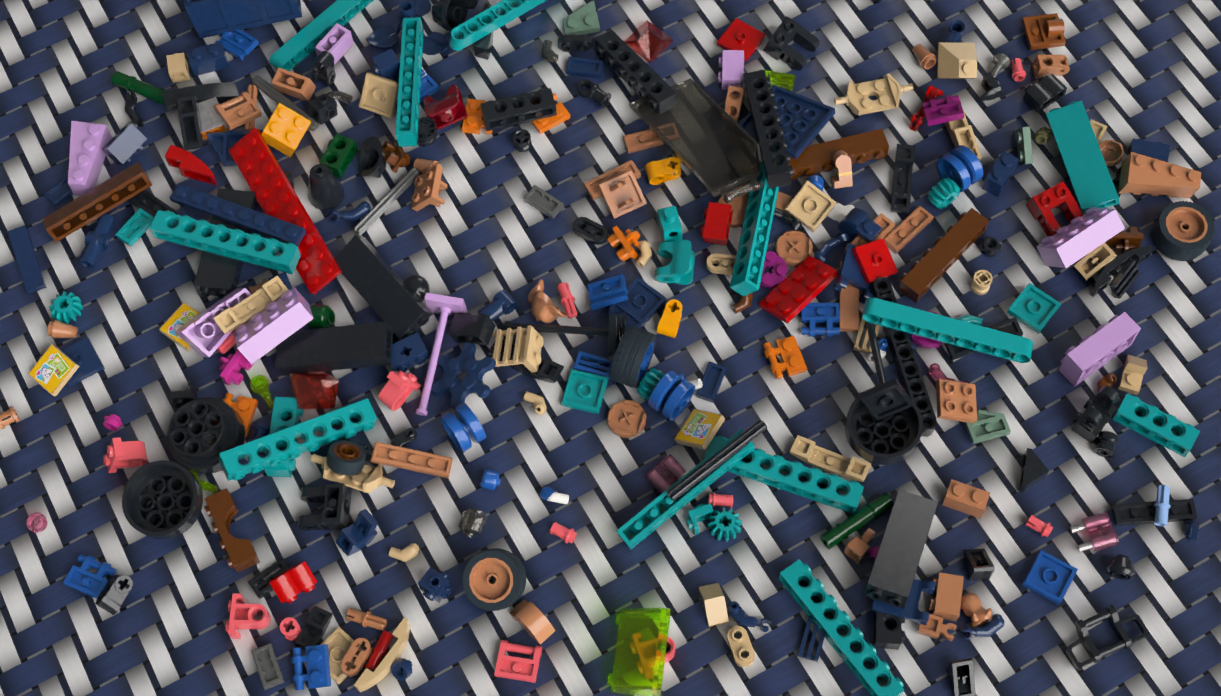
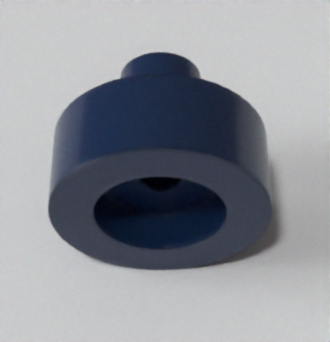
M404 658L397 659L391 664L393 676L400 681L407 679L412 674V662Z

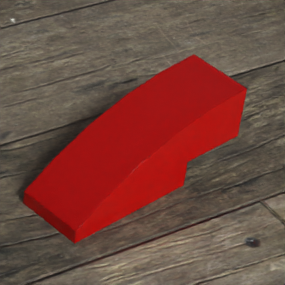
M170 145L165 155L169 166L179 168L183 177L216 186L215 176L205 163L192 153Z

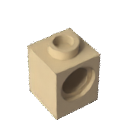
M175 53L167 55L168 73L172 82L190 80L189 65L185 54Z

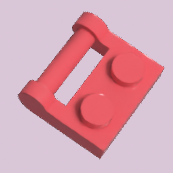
M501 640L494 676L536 683L542 646L536 645V647ZM506 651L534 656L533 660L507 656L505 654Z

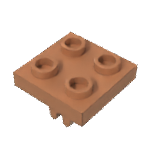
M436 165L420 176H417L414 182V194L411 198V209L419 211L429 204L440 207L441 204L444 205L445 200L438 196L439 191H443V188L447 189L448 186L441 181L443 167Z
M632 170L598 185L613 219L647 204Z
M943 379L937 380V418L975 423L977 421L975 384Z

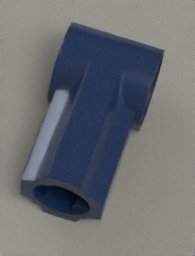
M953 20L949 25L943 42L960 43L965 31V24L961 20Z
M501 290L494 296L493 301L478 311V315L486 314L493 322L501 315L513 312L518 303L506 290Z

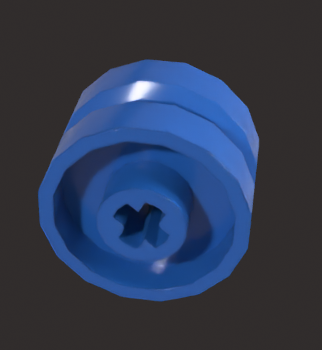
M959 145L951 150L949 154L937 160L936 166L940 178L945 179L949 177L955 181L960 188L959 193L983 177V168L979 159L966 146Z
M671 370L663 376L653 390L648 406L656 411L662 410V415L673 421L690 402L695 391V385L687 380L681 382V376Z
M463 402L454 408L455 415L447 412L439 417L450 439L462 453L472 447L471 440L479 443L487 438L479 420L468 405Z

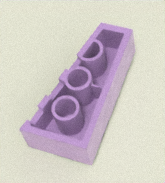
M71 121L68 184L74 195L81 196L96 186L106 156L102 148L112 139L107 125Z
M237 288L174 332L201 357H210L232 332L224 334L213 318L226 309H231L252 294L246 288Z

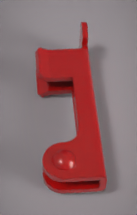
M929 85L925 92L926 98L924 102H929V99H936L937 96H942L943 91ZM923 105L910 119L909 129L916 132L925 118Z

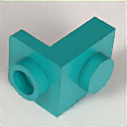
M711 503L697 505L693 510L688 511L686 524L689 531L693 530L694 535L699 534L697 523L707 520L710 515H713L714 510Z

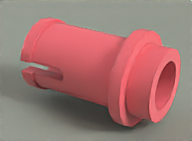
M1015 58L1010 61L1013 72L1011 76L1014 81L1021 82L1025 79L1026 72L1023 70L1021 59Z
M716 492L709 493L708 504L711 503L713 508L715 506L733 507V495L716 494Z
M1034 515L1030 516L1025 525L1042 534L1041 537L1045 536L1047 538L1053 529L1050 526L1051 523L1047 524Z
M554 522L550 529V534L565 540V543H573L577 535L573 528L568 529L557 522Z

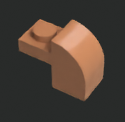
M523 600L509 613L515 621L524 627L529 636L540 645L556 631L545 615L531 601L528 603L526 600Z

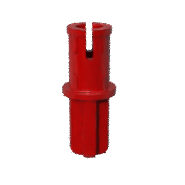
M388 631L382 632L375 648L372 647L373 652L365 668L373 672L375 671L383 657L387 655L386 651L393 639L392 633Z

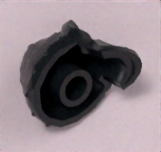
M438 0L432 6V19L439 26L451 32L452 29L466 21L468 9H475L478 0Z

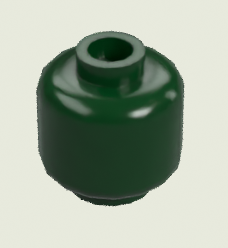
M313 305L310 307L313 319L308 322L310 328H330L334 324L335 313L328 305Z

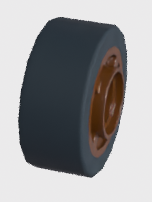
M346 440L336 441L329 447L327 465L338 474L355 475L364 468L366 452L362 446L355 442Z

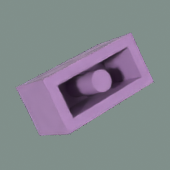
M337 23L315 46L317 57L322 51H328L333 55L335 65L354 44L351 31Z
M723 50L722 57H719L718 68H722V72H718V83H722L721 90H728L729 86L743 88L744 50Z

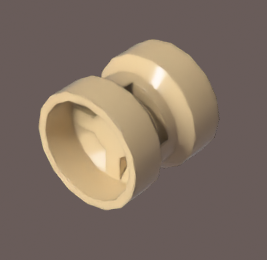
M979 270L974 274L971 290L975 294L984 295L989 291L993 280L991 273L986 270Z

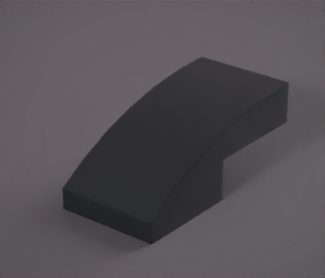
M314 606L304 621V628L294 642L295 646L306 651L305 647L319 645L333 613Z

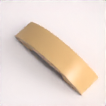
M277 275L262 285L261 289L231 309H226L213 319L222 332L226 334L241 324L248 322L254 314L261 313L270 302L277 301L288 289Z
M797 435L790 450V454L813 467L854 481L864 482L871 467L869 462L856 457H852V459L816 446V442Z
M404 617L392 633L396 643L375 671L372 672L366 668L356 681L354 686L357 691L363 692L380 682L391 671V664L402 656L410 633L408 619Z

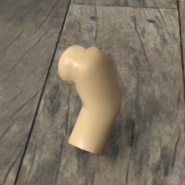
M646 240L639 241L637 246L642 255L638 258L636 264L641 268L652 257L650 243Z
M526 391L524 400L533 403L536 414H544L547 409L544 398Z
M411 543L402 550L391 547L389 557L407 562L418 555L419 546Z

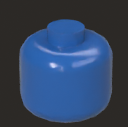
M811 175L806 179V181L808 180L823 191L824 180L821 176Z
M485 469L481 477L480 486L488 490H495L496 486H499L501 482L499 473Z

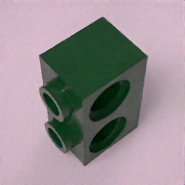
M336 134L329 141L325 153L321 154L319 163L325 165L335 177L341 179L358 151L356 141Z

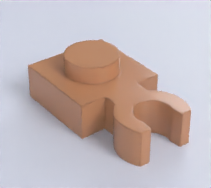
M930 614L927 625L920 624L917 633L934 639H938L939 634H941L946 640L952 641L954 636L948 634L947 630L955 631L957 626L953 623L942 624L944 618Z

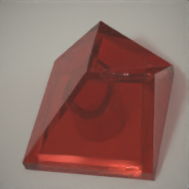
M647 20L624 42L635 53L651 63L673 42V39Z
M328 373L290 374L298 409L335 408L338 379Z

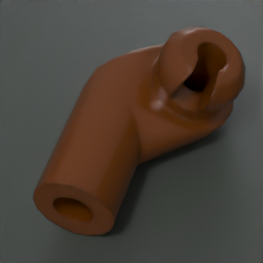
M753 293L746 296L741 295L740 302L732 305V310L735 314L751 306Z
M1106 374L1097 382L1098 393L1103 386L1111 387L1116 382L1117 378L1114 374Z

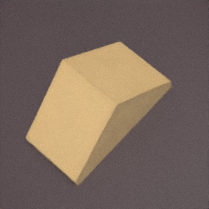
M1104 242L1088 253L1074 267L1088 280L1100 274L1117 255Z
M719 583L699 587L708 627L729 622L725 597Z

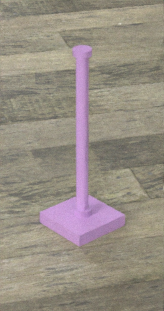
M432 293L425 294L424 300L428 309L432 313L440 314L419 409H416V414L427 416L428 413L426 409L448 316H455V314L468 313L463 298Z

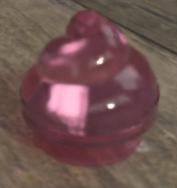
M41 513L31 514L27 519V528L34 533L42 532L47 527L46 517Z

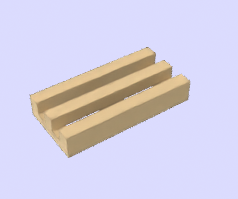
M862 318L853 350L871 354V345L870 349L866 348L869 338L868 331H866L862 347L858 346L865 320ZM877 324L875 327L876 336L878 335V331L880 328V325Z

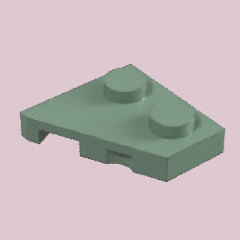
M594 1L589 2L563 19L565 35H584L600 32Z
M1022 127L1014 131L1018 150L1017 157L1021 166L1033 164L1030 127Z
M979 410L977 411V421L975 423L964 422L972 444L1010 435L1011 432L1005 415L1001 413H989Z

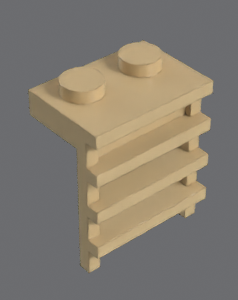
M531 325L527 328L517 327V329L513 330L507 328L504 331L497 329L496 332H493L492 336L496 337L493 358L496 361L495 367L524 364L531 372L539 371L541 348L544 341L543 337ZM516 334L513 360H510L513 335ZM503 336H506L503 361H500Z

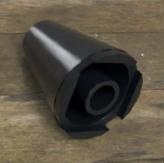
M317 164L311 168L308 185V199L311 205L319 210L334 209L344 199L343 185L322 164Z

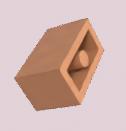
M279 67L271 82L279 92L307 102L310 101L316 88L310 78Z
M951 479L942 505L981 519L990 492Z
M939 572L937 578H933L932 581L936 583L934 598H931L929 603V610H932L933 615L942 617L944 620L957 621L960 616L964 576Z

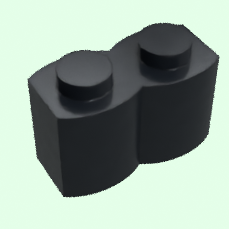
M1054 74L1044 75L1038 83L1030 84L1025 89L1023 99L1039 113L1060 100L1065 95L1067 87Z

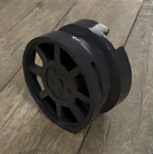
M419 118L417 145L422 147L432 145L437 140L436 125L429 118Z

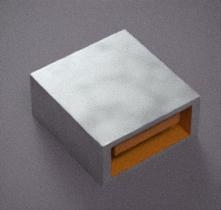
M216 97L198 103L203 141L208 139L207 133L229 132L224 121L214 110L213 105L218 103Z

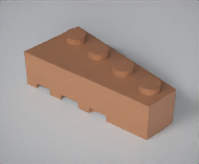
M1131 152L1122 162L1118 194L1129 192L1133 193V195L1144 193L1151 194V196L1166 195L1167 197L1190 198L1200 188L1201 172Z

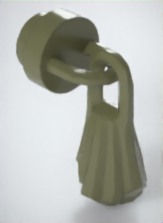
M1042 127L1036 132L1034 138L1038 144H1046L1049 141L1050 135L1053 136L1050 128Z

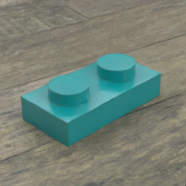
M139 208L115 235L118 239L132 247L151 226L154 217Z

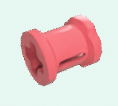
M285 618L280 623V631L289 641L297 639L302 631L294 618Z

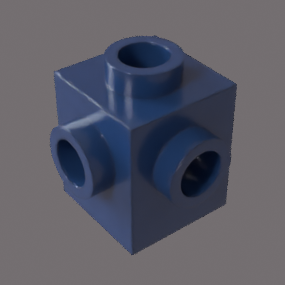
M431 567L418 582L419 588L424 592L423 595L430 601L435 599L440 603L442 599H446L452 590L450 577L442 571L438 573Z

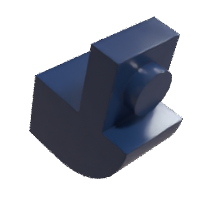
M853 208L839 223L838 229L846 233L851 239L859 235L870 243L880 233L882 227L868 218L866 211Z
M366 509L360 511L354 524L341 530L336 544L347 556L360 551L377 535L375 528L378 522Z

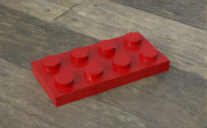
M809 255L759 302L760 308L788 324L838 276V272L836 269Z

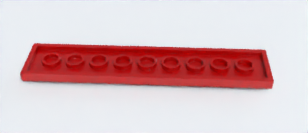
M253 128L232 146L229 152L251 191L255 192V197L264 213L305 228L306 234L298 246L301 257L296 269L310 293L315 295L342 271L259 129Z

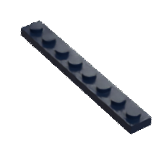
M178 183L170 196V200L174 203L276 240L293 243L297 247L306 234V230L303 227Z

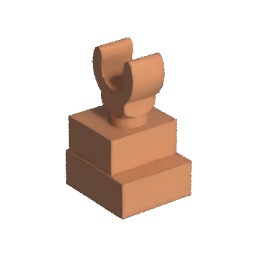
M868 528L861 539L856 536L847 544L844 554L859 564L870 548L867 544L874 538L876 532Z

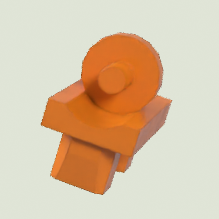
M618 226L612 228L614 233L607 240L613 248L621 243L624 246L616 252L618 257L622 261L630 257L634 260L639 256L631 244L633 243L635 247L639 245V232H632L628 229L625 231L627 234L625 236Z

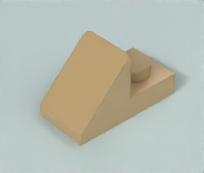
M1127 355L1118 387L1119 390L1138 395L1143 375L1148 368L1147 360Z

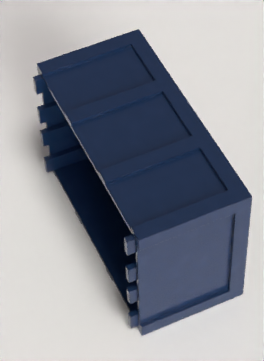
M300 0L184 1V7L200 39L220 35L224 32H234L237 29L243 30L302 17Z

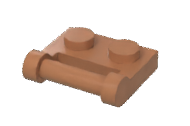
M247 91L222 104L217 103L213 105L216 114L221 117L229 130L262 116L261 110Z

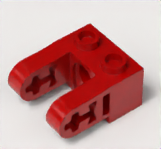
M1064 181L1032 197L1026 203L1033 218L1038 220L1048 237L1056 234V231L1061 228L1051 209L1060 207L1070 224L1074 218L1083 216Z

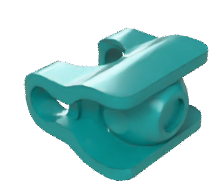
M689 240L661 242L658 244V255L672 261L669 265L658 267L655 270L654 277L656 281L688 285L693 282L695 253L691 250L692 245Z

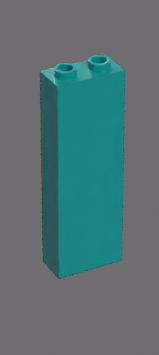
M1082 100L1070 102L1062 108L1051 109L1046 113L1047 120L1083 215L1086 214V210L1092 207L1108 208L1120 204L1117 191Z

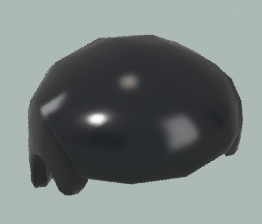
M412 275L405 279L404 282L421 301H424L425 294L430 293L428 281L420 275Z

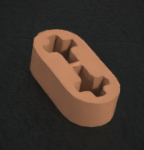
M358 638L352 643L341 663V669L345 675L353 677L361 671L372 650L367 639ZM363 644H365L364 646L366 650H361L359 655L357 656L359 652L357 646H362ZM354 659H356L355 662H354V665H355L356 668H355V669H352V668H351V669L348 671V668H347L346 665H347V664H352V662L354 661Z

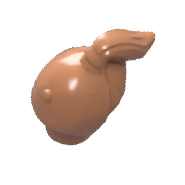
M540 279L528 296V302L531 304V311L536 321L549 324L558 316L567 317V313L560 312V309L554 306L552 300L543 293L544 282Z

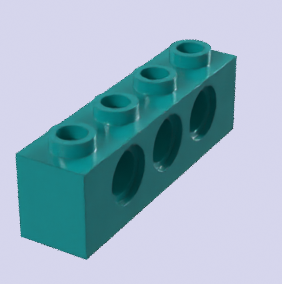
M1126 394L1112 419L1183 457H1186L1200 433L1193 425L1185 424L1175 416L1166 414L1156 406L1148 405L1138 397ZM1135 412L1140 413L1142 417L1137 416ZM1153 421L1158 422L1160 426H1156ZM1172 431L1177 432L1179 436L1174 435Z
M275 397L269 435L300 424L299 420L300 416H303L304 407L298 398ZM286 417H292L289 421H284ZM283 445L276 446V448L280 451L286 449V447ZM288 458L277 466L269 465L264 467V470L268 477L291 478L292 471H295L296 460Z

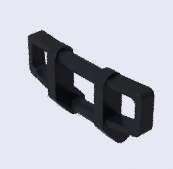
M1110 605L1103 612L1088 619H1080L1075 622L1079 639L1070 644L1065 649V652L1075 669H1080L1091 663H1097L1103 657L1122 648L1127 649L1131 647L1132 644L1146 638L1149 635V631L1139 615L1135 614L1119 620L1115 607ZM1108 619L1119 641L1097 650L1087 628ZM1134 621L1142 634L1130 639L1122 624ZM1082 643L1090 659L1080 663L1073 654L1072 649Z

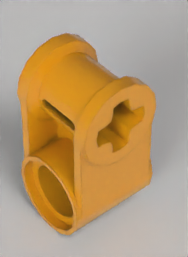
M676 157L652 161L645 165L651 185L676 180L681 176V163Z
M672 299L666 303L657 327L658 334L672 338L676 337L682 317L683 306L680 301Z

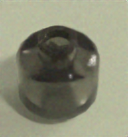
M471 507L469 510H464L458 525L463 530L462 535L474 538L475 535H482L487 522V517L484 515L485 512Z

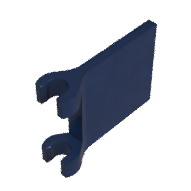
M848 243L834 289L841 292L842 288L846 289L849 284L862 291L859 302L865 304L867 298L873 297L874 282L866 284L852 253V249L856 246Z
M914 579L904 609L894 607L880 600H874L872 610L909 619L921 625H927L930 614L917 612L921 591L933 594L936 583Z

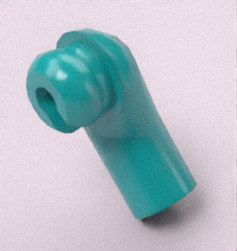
M967 314L958 317L957 320L981 326L983 318Z

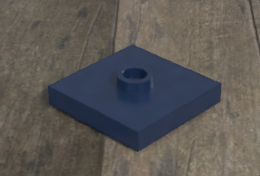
M88 337L61 350L80 366L67 382L70 387L105 369Z

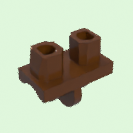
M386 140L382 145V152L385 153L384 160L390 164L393 172L397 173L398 167H406L410 164L411 158L409 154L404 152L402 147H399L397 140L394 143Z
M1128 227L1126 232H1119L1105 243L1110 248L1121 250L1123 254L1129 250L1140 248L1144 235L1139 233L1137 227Z

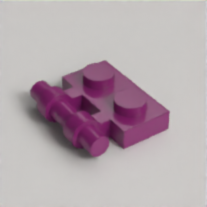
M947 95L942 99L935 100L934 98L929 99V102L922 103L928 126L964 118L963 108L958 95Z

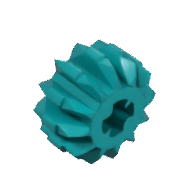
M949 177L941 179L929 191L928 199L935 207L939 209L946 208L956 200L960 188Z
M63 292L62 296L56 294L57 299H51L52 305L49 306L53 319L69 324L70 320L76 322L75 317L81 316L80 311L83 310L80 298L72 292L69 294Z
M655 368L649 370L640 382L637 394L644 400L649 401L653 390L665 374Z
M722 507L721 513L715 509L714 516H709L710 523H708V528L712 529V536L717 535L718 541L725 537L727 542L729 541V536L735 539L736 533L741 532L739 526L742 525V520L738 519V513L732 514V508L727 512L725 507Z

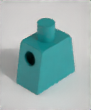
M676 206L658 209L656 221L662 242L683 240L682 226Z

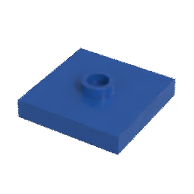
M1040 549L1022 586L1060 605L1078 569Z

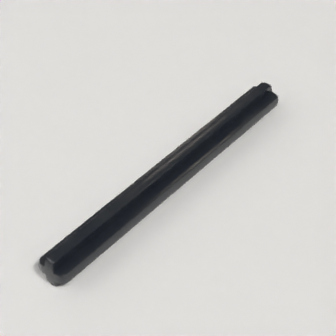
M757 421L668 490L667 494L670 499L676 500L765 431L767 425L764 421Z

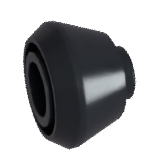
M1119 554L1117 557H1113L1106 567L1108 574L1117 579L1129 580L1135 575L1133 562L1126 555Z

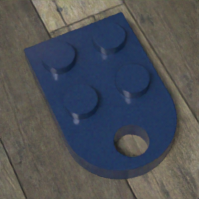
M637 277L627 287L628 300L612 304L609 308V314L626 312V329L629 326L641 329L667 302V298Z

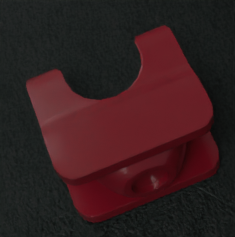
M456 84L447 88L448 92L441 100H434L431 94L423 97L425 114L427 117H431L437 130L467 117L463 97Z

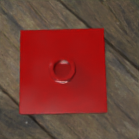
M736 18L717 41V46L724 50H744V61L747 62L765 39L766 34Z
M884 238L852 249L866 284L875 282L879 277L886 278L898 273Z

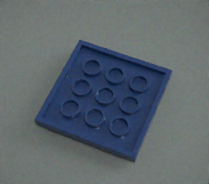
M773 85L770 88L773 89L774 93L772 101H776L777 112L775 113H779L781 124L779 126H782L784 133L782 139H785L787 144L785 152H789L791 158L797 159L834 116L835 108ZM750 111L734 129L735 135L758 144Z

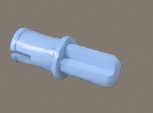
M1159 485L1157 487L1156 503H1154V507H1156L1154 525L1157 526L1168 525V509L1171 508V505H1169L1170 488L1167 485Z

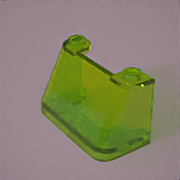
M631 608L621 609V613L617 612L615 625H619L614 667L613 673L608 675L607 685L611 686V692L637 696H661L671 609Z

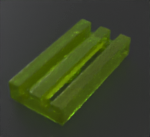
M765 70L766 77L769 76L772 82L771 87L776 85L789 91L793 90L795 75Z

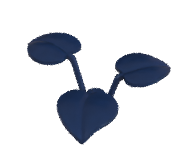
M407 0L401 3L399 6L401 15L398 16L397 30L395 31L391 26H382L376 29L370 37L366 38L367 42L380 49H388L395 46L399 42L397 35L400 32L403 18L426 15L431 10L430 1ZM432 32L428 37L424 35V54L436 55L449 48L448 40L443 34Z

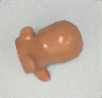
M967 593L962 596L961 608L966 616L971 617L973 627L979 626L991 619V608H983L981 600L976 594Z

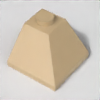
M938 43L937 79L977 78L975 43Z

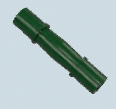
M119 71L113 74L111 80L113 85L126 89L128 92L133 91L143 97L155 100L158 104L165 105L162 95L163 92H167L165 89H159L149 83L137 80L134 76L131 77Z
M883 493L842 523H837L833 528L820 536L824 546L830 550L844 539H848L850 534L865 526L872 519H877L881 514L894 506L891 497L887 493Z

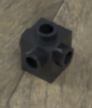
M325 93L307 103L310 117L321 125L338 115L337 102Z

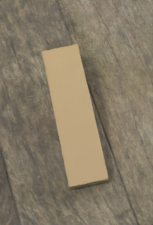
M965 114L963 119L945 122L955 147L959 145L966 146L981 160L982 156L972 126L968 125Z

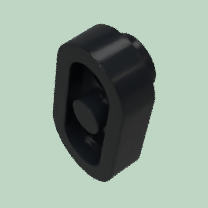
M562 35L558 38V48L564 52H585L593 47V39L589 35Z
M579 217L574 221L573 228L576 235L596 245H601L607 241L608 231L604 226L586 217Z

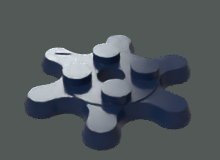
M471 342L463 344L461 354L457 358H450L448 355H440L438 357L437 364L444 370V375L439 381L432 384L431 390L436 396L450 392L452 394V409L463 402L465 403V399L469 394H476L480 398H486L490 394V387L484 384L483 376L486 372L494 369L496 361L492 357L476 360V346ZM466 371L465 378L459 380L458 375Z

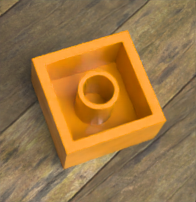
M279 103L261 135L268 145L291 158L311 121Z

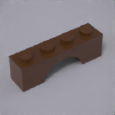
M226 488L206 497L207 505L204 508L209 517L212 516L214 522L211 524L215 533H219L222 538L218 541L222 550H227L229 556L226 557L230 568L234 567L239 573L260 563L249 539H238L230 534V523L238 513V509L228 489Z

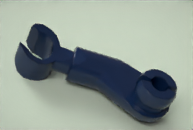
M364 201L352 211H344L343 213L331 210L329 215H337L336 218H331V221L333 223L338 222L339 219H343V221H357L370 211V204Z
M838 233L835 239L832 238L821 244L814 253V258L825 262V254L837 246L838 243L849 240L846 233Z
M736 601L730 602L728 606L729 614L742 626L754 628L758 626L761 631L767 632L769 627L763 626V624H772V620L769 618L760 620L757 617L748 616Z
M994 614L991 621L984 626L970 628L967 625L959 626L960 631H962L960 635L965 640L970 639L972 635L975 637H990L1004 627V619L1000 614Z

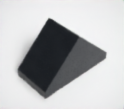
M1027 448L1023 455L1019 492L1028 490L1043 480L1049 472L1034 451Z
M985 548L964 550L969 581L990 579L995 567Z
M972 658L950 662L946 671L953 696H976Z

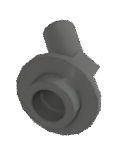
M1002 53L994 55L992 63L995 66L991 71L992 75L997 77L1001 68L1005 70L1010 65V59L1007 55Z

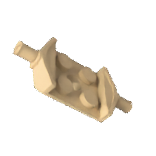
M887 74L886 78L857 84L849 81L847 95L834 98L835 106L846 104L856 115L895 109L899 106L902 93L913 91V84L901 86L890 74ZM876 96L877 100H871L868 97Z
M314 453L311 456V462L321 464L324 479L336 483H344L348 487L366 493H371L381 485L391 489L395 485V480L382 476V464H378L376 468L364 465L362 471L355 475H341L328 467L327 457Z

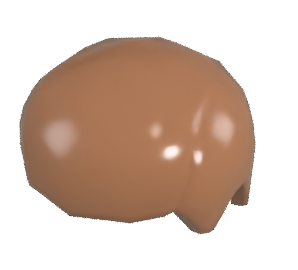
M1105 140L1099 143L1107 167H1113L1122 161L1124 150L1121 143L1114 140Z

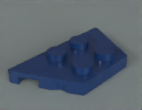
M251 130L207 133L208 140L224 167L237 166L229 149Z

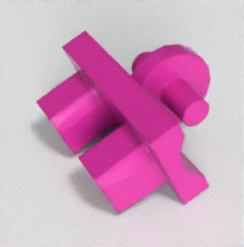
M237 350L234 355L229 354L227 358L220 357L219 362L222 364L219 369L222 372L220 377L224 380V384L228 386L231 383L240 385L243 380V375L239 373L240 369L250 370L254 363L251 364Z

